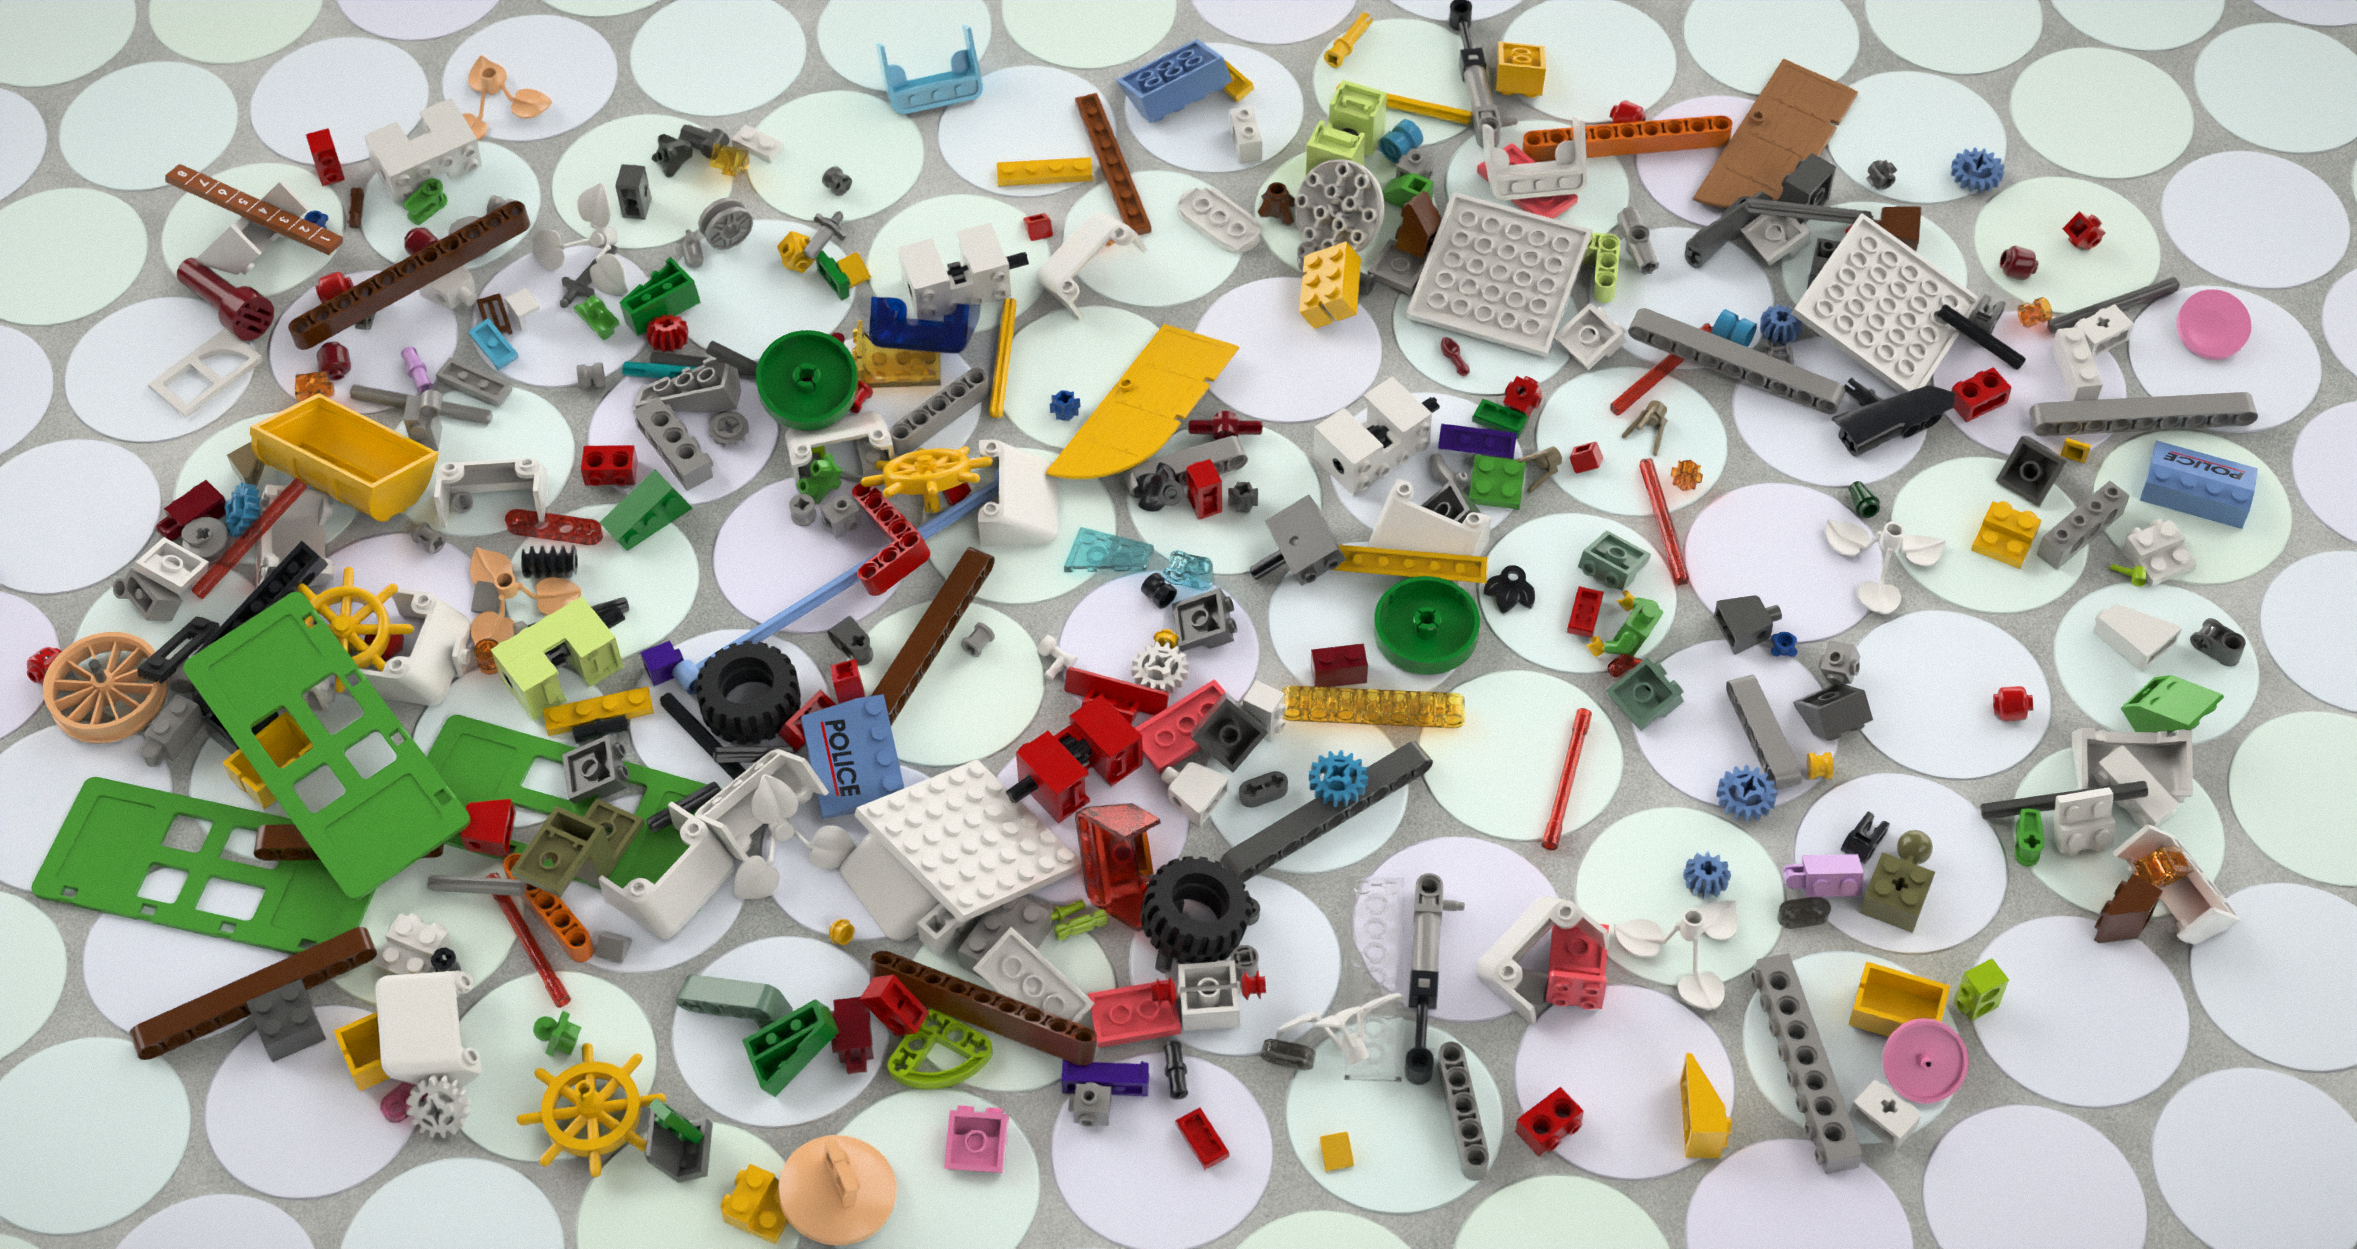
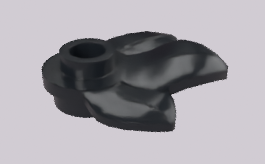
M1159 462L1156 474L1146 473L1136 477L1139 488L1145 494L1140 499L1138 506L1145 511H1159L1165 505L1173 506L1178 504L1183 498V487L1176 481L1175 471L1168 464ZM1170 489L1176 491L1173 497L1167 496V492Z
M1517 565L1505 567L1500 575L1489 578L1484 586L1483 594L1496 596V604L1502 614L1513 609L1518 602L1530 609L1534 605V587L1526 581L1525 571ZM1516 574L1518 579L1510 580L1508 576Z

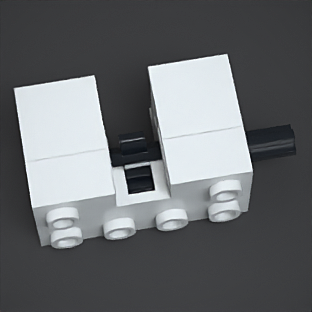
M991 222L956 231L959 239L961 260L947 264L948 270L944 267L933 238L898 247L901 279L918 321L932 319L940 315L954 313L962 309L1012 296L1009 270L1029 265L1027 253L1021 252L1005 256Z
M1392 376L1363 395V399L1368 402L1367 420L1362 424L1343 408L1314 427L1313 458L1352 496L1360 490L1364 491L1371 483L1387 476L1392 469L1398 465L1405 464L1410 457L1428 448L1430 445L1432 413L1440 409V405L1435 397H1430L1420 403Z

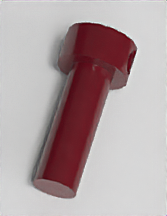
M187 258L179 265L177 269L178 281L216 308L221 325L239 339L246 341L257 339L271 326L274 318L273 304L254 288L249 286L236 288L212 269L204 266L197 258Z

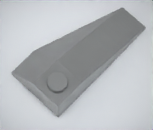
M714 357L703 360L704 365L693 370L690 367L682 369V374L672 379L664 377L639 388L635 407L637 409L659 397L665 405L669 404L673 411L717 413L737 409L741 394L738 369Z

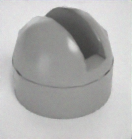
M458 492L452 500L453 508L460 513L468 512L473 506L472 496L467 492ZM461 495L465 496L466 507L463 508L460 499Z

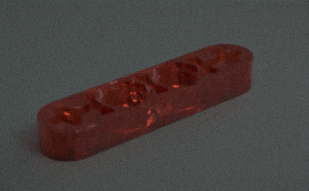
M513 509L505 515L506 527L514 535L583 545H596L603 539L601 524L593 519L545 513L544 521L548 523V526L543 529L535 528L536 524L539 523L537 511ZM565 525L573 527L570 532H560L561 527Z

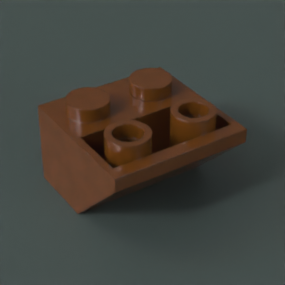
M1422 191L1416 197H1413L1411 201L1404 204L1401 211V217H1403L1402 224L1398 227L1395 234V239L1397 240L1396 249L1421 258L1430 252L1442 221L1428 192Z
M2132 874L2127 882L2122 880L2114 892L2115 896L2112 901L2108 900L2100 912L2101 916L2094 926L2098 930L2094 941L2105 943L2137 939L2150 921L2163 890L2135 874Z

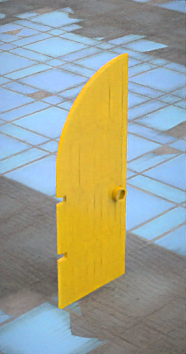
M1163 324L1048 468L1046 475L1074 480L1095 479L1121 473L1146 461L1157 453L1179 428L1181 422L1176 419L1185 420L1210 388V384L1205 381L1214 382L1240 347Z

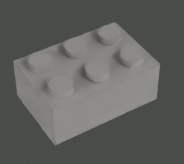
M1022 896L985 912L958 950L960 967L981 977L973 970L974 966L1010 927L1014 928L1038 950L1052 930L1051 912Z

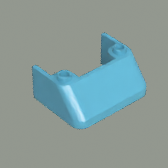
M967 25L962 26L966 49L958 50L952 55L950 60L952 71L907 80L905 70L901 66L896 64L888 65L884 45L881 43L876 44L885 88L890 104L897 113L908 114L974 100L982 94L983 83L971 27Z

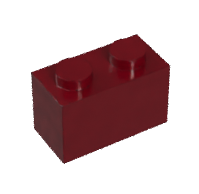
M1364 643L1311 649V672L1314 689L1367 683L1368 662Z

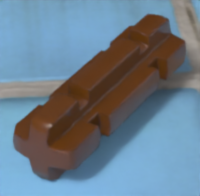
M353 187L350 190L351 197L349 199L347 223L350 228H359L364 202L362 201L364 200V192L361 187Z

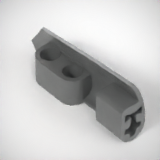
M1760 191L1752 197L1743 196L1737 199L1723 212L1721 218L1707 227L1701 228L1686 242L1684 255L1688 264L1697 269L1701 268L1726 243L1739 238L1742 235L1741 229L1762 215L1747 213L1744 208L1746 199L1772 201L1773 198Z

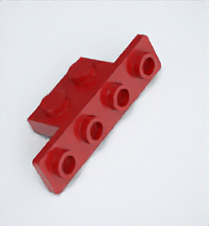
M1069 667L1066 672L1064 690L1068 693L1083 696L1084 699L1082 700L1081 707L1089 699H1094L1102 694L1130 724H1132L1139 712L1155 716L1168 707L1169 693L1074 667Z

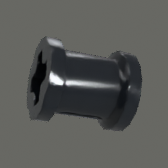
M446 947L440 948L431 956V964L436 969L435 972L461 971L453 950Z

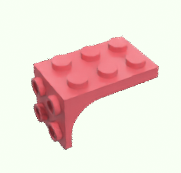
M1600 924L1605 929H1607V932L1609 934V925ZM1556 925L1552 927L1545 1003H1552L1560 1007L1567 1005L1580 1006L1586 1010L1602 1009L1607 985V978L1605 977L1607 949H1603L1577 926L1570 929H1562Z

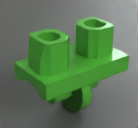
M594 295L590 296L584 303L573 307L574 312L602 340H606L614 335V328L620 325L619 320L605 307L604 302Z
M826 453L821 460H814L810 465L811 475L808 478H801L797 483L800 492L810 495L815 504L818 505L830 489L837 490L842 485L839 476L843 471L834 462L832 454Z
M562 1010L558 1023L555 1019L548 1016L540 1017L534 1023L533 1033L535 1037L540 1041H549L545 1054L553 1057L556 1050L571 1056L582 1027L568 1021L570 1013Z

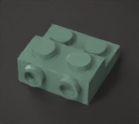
M1606 530L1583 550L1578 568L1582 569L1585 575L1597 577L1604 581L1607 587L1623 591L1634 581L1637 572L1649 562L1651 553Z
M1648 657L1606 690L1608 695L1640 731L1645 729L1659 716L1665 718L1684 702L1681 696L1684 692L1675 680L1669 682L1665 677L1667 672L1658 661L1653 664Z

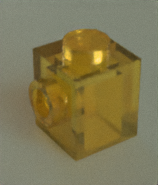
M714 143L710 167L722 169L721 174L735 177L736 173L744 174L745 169L749 166V150Z

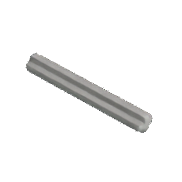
M431 875L428 878L427 887L432 891L523 896L526 893L527 884L522 880Z

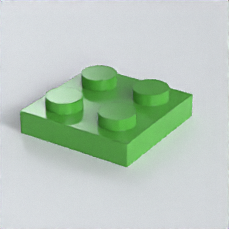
M1475 455L1469 494L1471 501L1477 505L1520 510L1526 461L1518 463L1515 459Z

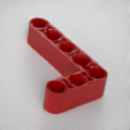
M860 482L852 490L854 499L860 504L863 513L891 542L890 545L865 562L857 571V576L868 594L879 596L929 559L931 551L916 528L875 486L864 487Z

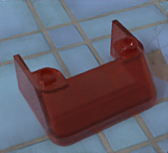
M1133 803L1090 806L1075 813V822L1088 899L1095 907L1104 910L1105 913L1137 932L1143 930L1144 925L1140 922L1141 904L1151 879L1141 874L1138 870L1134 837L1161 824L1160 818Z

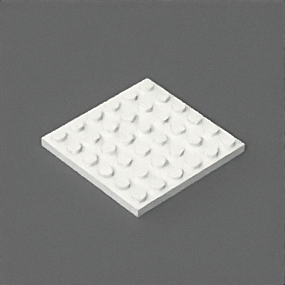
M1452 192L1407 309L1406 318L1548 358L1591 240L1593 229Z
M1861 213L1790 314L1903 394L1924 387L1960 334V331L1937 316L1941 307L1947 304L1966 318H1969L1971 312L1975 310L1981 301V298Z
M978 760L859 806L854 814L960 923L1080 871L1083 862L1021 801L1016 804L1012 803L1006 794L1008 789Z

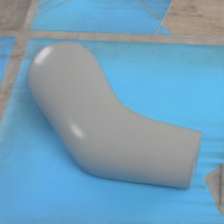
M1435 453L1430 456L1432 474L1437 481L1445 485L1453 479L1462 490L1466 487L1468 482L1466 473H1455L1452 471L1441 454Z

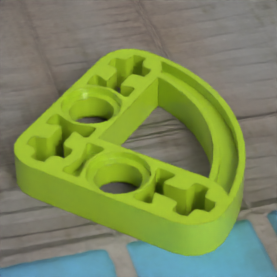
M928 1009L930 1013L917 1033L906 1035L888 1060V1072L894 1081L918 1089H940L959 1084L978 1073L991 1059L993 1047L991 1040L986 1035L944 1013ZM934 1020H937L938 1026H927V1021L933 1022ZM953 1031H960L964 1034V1037L958 1042L948 1039L949 1034ZM914 1040H921L925 1045L921 1050L913 1051L909 1048V1044ZM936 1042L968 1059L962 1064L945 1071H916ZM985 1046V1052L980 1050L978 1053H975V1047ZM905 1062L906 1070L900 1069L896 1071L895 1066H901Z

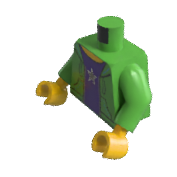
M1624 590L1622 594L1625 598L1616 601L1625 611L1632 610L1612 641H1606L1604 644L1599 636H1594L1590 639L1592 644H1587L1586 647L1594 657L1606 652V654H1621L1631 661L1664 613L1659 608L1658 603L1650 599L1634 598L1628 590Z

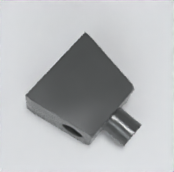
M1752 595L1717 601L1714 618L1732 652L1736 655L1768 640L1771 637L1773 622L1782 619V612L1778 605L1765 608L1760 597Z

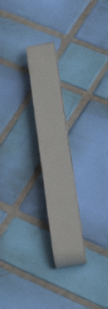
M1638 309L1628 329V334L1636 341L1825 414H1835L1845 394L1844 386L1834 380L1650 309Z
M2248 392L2042 402L2033 405L2029 409L2033 430L2037 436L2246 426L2253 424L2258 419L2253 397Z

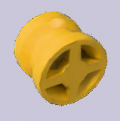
M1825 752L1822 755H1816L1815 753L1807 754L1808 779L1815 780L1817 777L1832 779L1833 757L1831 752Z

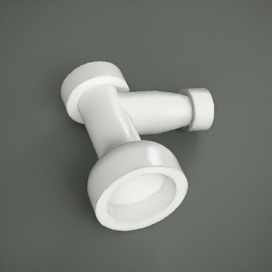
M1047 635L1041 641L1037 652L1042 656L1052 655L1056 658L1050 669L1044 673L1045 677L1051 681L1063 667L1066 669L1074 667L1078 660V657L1074 654L1069 655L1057 647L1055 638Z

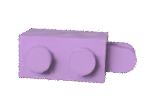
M1858 854L1802 855L1801 864H1789L1783 869L1787 887L1790 889H1803L1805 897L1862 896L1864 872Z

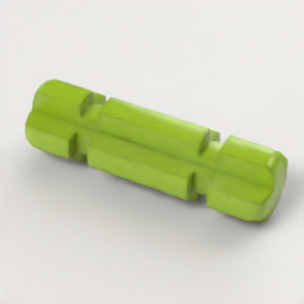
M1098 910L1093 912L1092 916L1086 914L1069 920L1066 925L1064 922L1055 925L1054 933L1058 941L1068 939L1071 934L1076 936L1094 930V926H1097V928L1108 924V918L1104 910Z

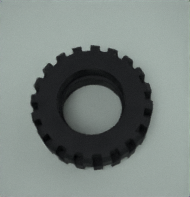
M744 641V644L741 645L736 643L730 644L729 648L725 650L721 648L715 652L714 658L710 656L705 661V668L702 667L697 675L696 696L703 721L714 735L718 737L722 735V739L730 743L735 740L740 745H746L747 742H753V745L761 744V740L767 739L770 741L776 738L775 734L780 731L783 725L801 706V693L795 666L791 664V659L786 654H781L780 649L775 646L768 648L767 643L758 642V644H753L752 641ZM758 682L771 687V690L765 697L753 703L739 704L726 699L730 691L744 683Z
M1193 856L1183 857L1182 861L1179 858L1173 859L1168 862V865H1162L1157 870L1147 887L1140 913V922L1144 925L1143 932L1147 938L1151 937L1150 943L1156 950L1160 948L1162 955L1167 958L1171 956L1177 959V963L1185 964V962L1191 964L1217 962L1218 959L1223 961L1230 956L1232 951L1240 945L1252 914L1250 894L1248 890H1245L1246 885L1242 879H1237L1235 877L1236 873L1232 869H1225L1222 867L1223 863L1215 860V863L1208 861L1207 857L1200 856L1198 859H1193ZM1184 899L1199 901L1207 905L1215 913L1218 920L1208 923L1193 921L1181 914L1174 902Z

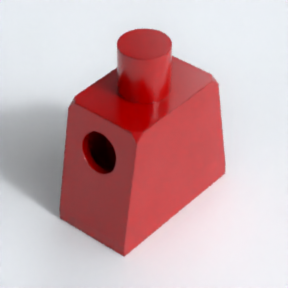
M512 799L467 804L466 810L470 816V824L467 828L456 834L461 835L465 849L499 857H508L516 816Z

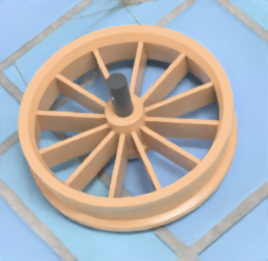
M103 632L84 637L65 648L49 666L43 682L44 701L57 726L65 734L76 740L97 744L125 739L150 724L159 714L165 703L168 693V679L162 684L159 683V680L154 682V684L134 683L142 680L143 676L141 678L138 677V669H132L143 658L148 659L155 653L153 647L143 639L132 634ZM121 651L132 652L117 667ZM111 652L107 668L103 670L96 655ZM92 657L93 659L88 665L93 674L84 670L78 664ZM72 670L88 681L64 680V678ZM58 691H78L57 700ZM125 694H147L148 696L142 704H139ZM120 700L133 708L134 711L119 718L114 704ZM80 704L68 717H65L60 712ZM111 705L116 720L100 724L105 706ZM95 707L91 723H79Z

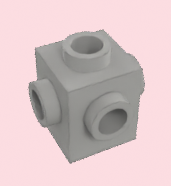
M1412 148L1406 156L1403 155L1399 159L1396 168V178L1415 173L1430 180L1433 174L1432 157Z
M847 493L833 498L829 503L820 507L822 522L836 539L855 531L862 525V508L858 501H852Z
M1829 641L1825 654H1822L1820 657L1819 669L1825 679L1831 684L1842 685V683L1852 685L1854 676H1857L1860 671L1861 656L1854 644Z
M1096 1083L1076 1084L1075 1095L1070 1094L1068 1111L1073 1112L1074 1123H1079L1085 1127H1093L1095 1125L1109 1126L1112 1103L1111 1087L1100 1086Z

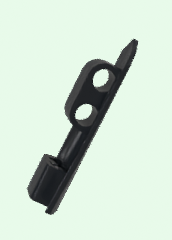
M1927 385L1834 416L1831 420L1841 427L1838 434L1839 439L1851 455L1857 457L1899 435L1904 439L1932 427L1942 418L1944 412L1953 409L1955 393Z

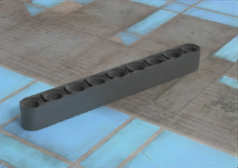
M1411 741L1367 767L1368 785L1365 786L1364 795L1358 794L1357 802L1349 799L1348 806H1345L1343 802H1338L1337 807H1334L1333 801L1329 800L1327 804H1323L1322 796L1315 798L1228 850L1222 856L1220 862L1223 863L1222 866L1225 869H1232L1236 873L1235 877L1237 879L1241 878L1243 882H1246L1422 776L1432 767L1433 760L1417 741ZM1355 776L1353 777V781H1352L1353 784H1354L1355 781H1356V777H1355Z

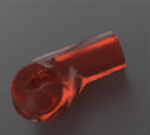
M1622 654L1611 660L1607 669L1611 676L1620 677L1621 674L1629 669L1632 670L1643 660L1628 654Z

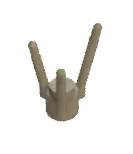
M1651 401L1647 408L1641 412L1639 417L1622 434V438H1626L1636 427L1637 430H1641L1645 424L1651 427L1658 425L1653 449V456H1657L1664 427L1668 422L1665 418L1667 407L1660 401Z
M1555 446L1517 459L1518 463L1526 461L1525 464L1535 461L1540 470H1547L1528 489V492H1533L1547 478L1558 472L1557 466L1562 464V456Z

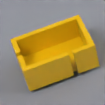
M1347 241L1304 256L1303 273L1305 276H1302L1299 313L1314 329L1331 324L1334 320L1322 307V304L1337 321L1357 315L1361 258Z
M286 711L255 735L278 768L286 767L313 748V744L293 717ZM240 748L222 762L230 780L242 791L248 793L249 797L264 810L276 801L274 795Z
M1866 961L1848 1025L1890 1037L1899 1026L1911 1020L1927 1018L1942 1022L1950 985Z
M377 1012L333 1030L359 1092L391 1078L384 1072L381 1065Z

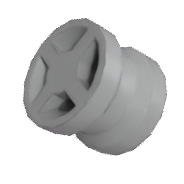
M1306 241L1298 246L1297 265L1300 270L1303 271L1305 255L1321 250L1317 243Z
M798 494L790 500L789 509L793 523L798 526H808L816 520L815 502L810 495Z

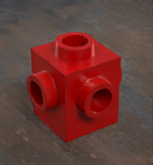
M2078 211L2062 228L2069 236L2068 241L2078 249L2083 247L2090 250L2096 247L2107 233L2101 227L2103 223L2094 214L2089 216L2081 211Z
M1516 376L1514 381H1510L1505 389L1504 394L1506 397L1503 401L1505 407L1530 417L1533 409L1539 407L1543 395H1541L1542 391L1539 385H1537L1538 381L1528 376H1525L1524 379Z

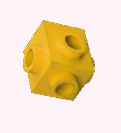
M792 230L777 245V249L781 256L782 264L788 270L804 273L815 261V259H810L804 254V249L811 240L810 237Z

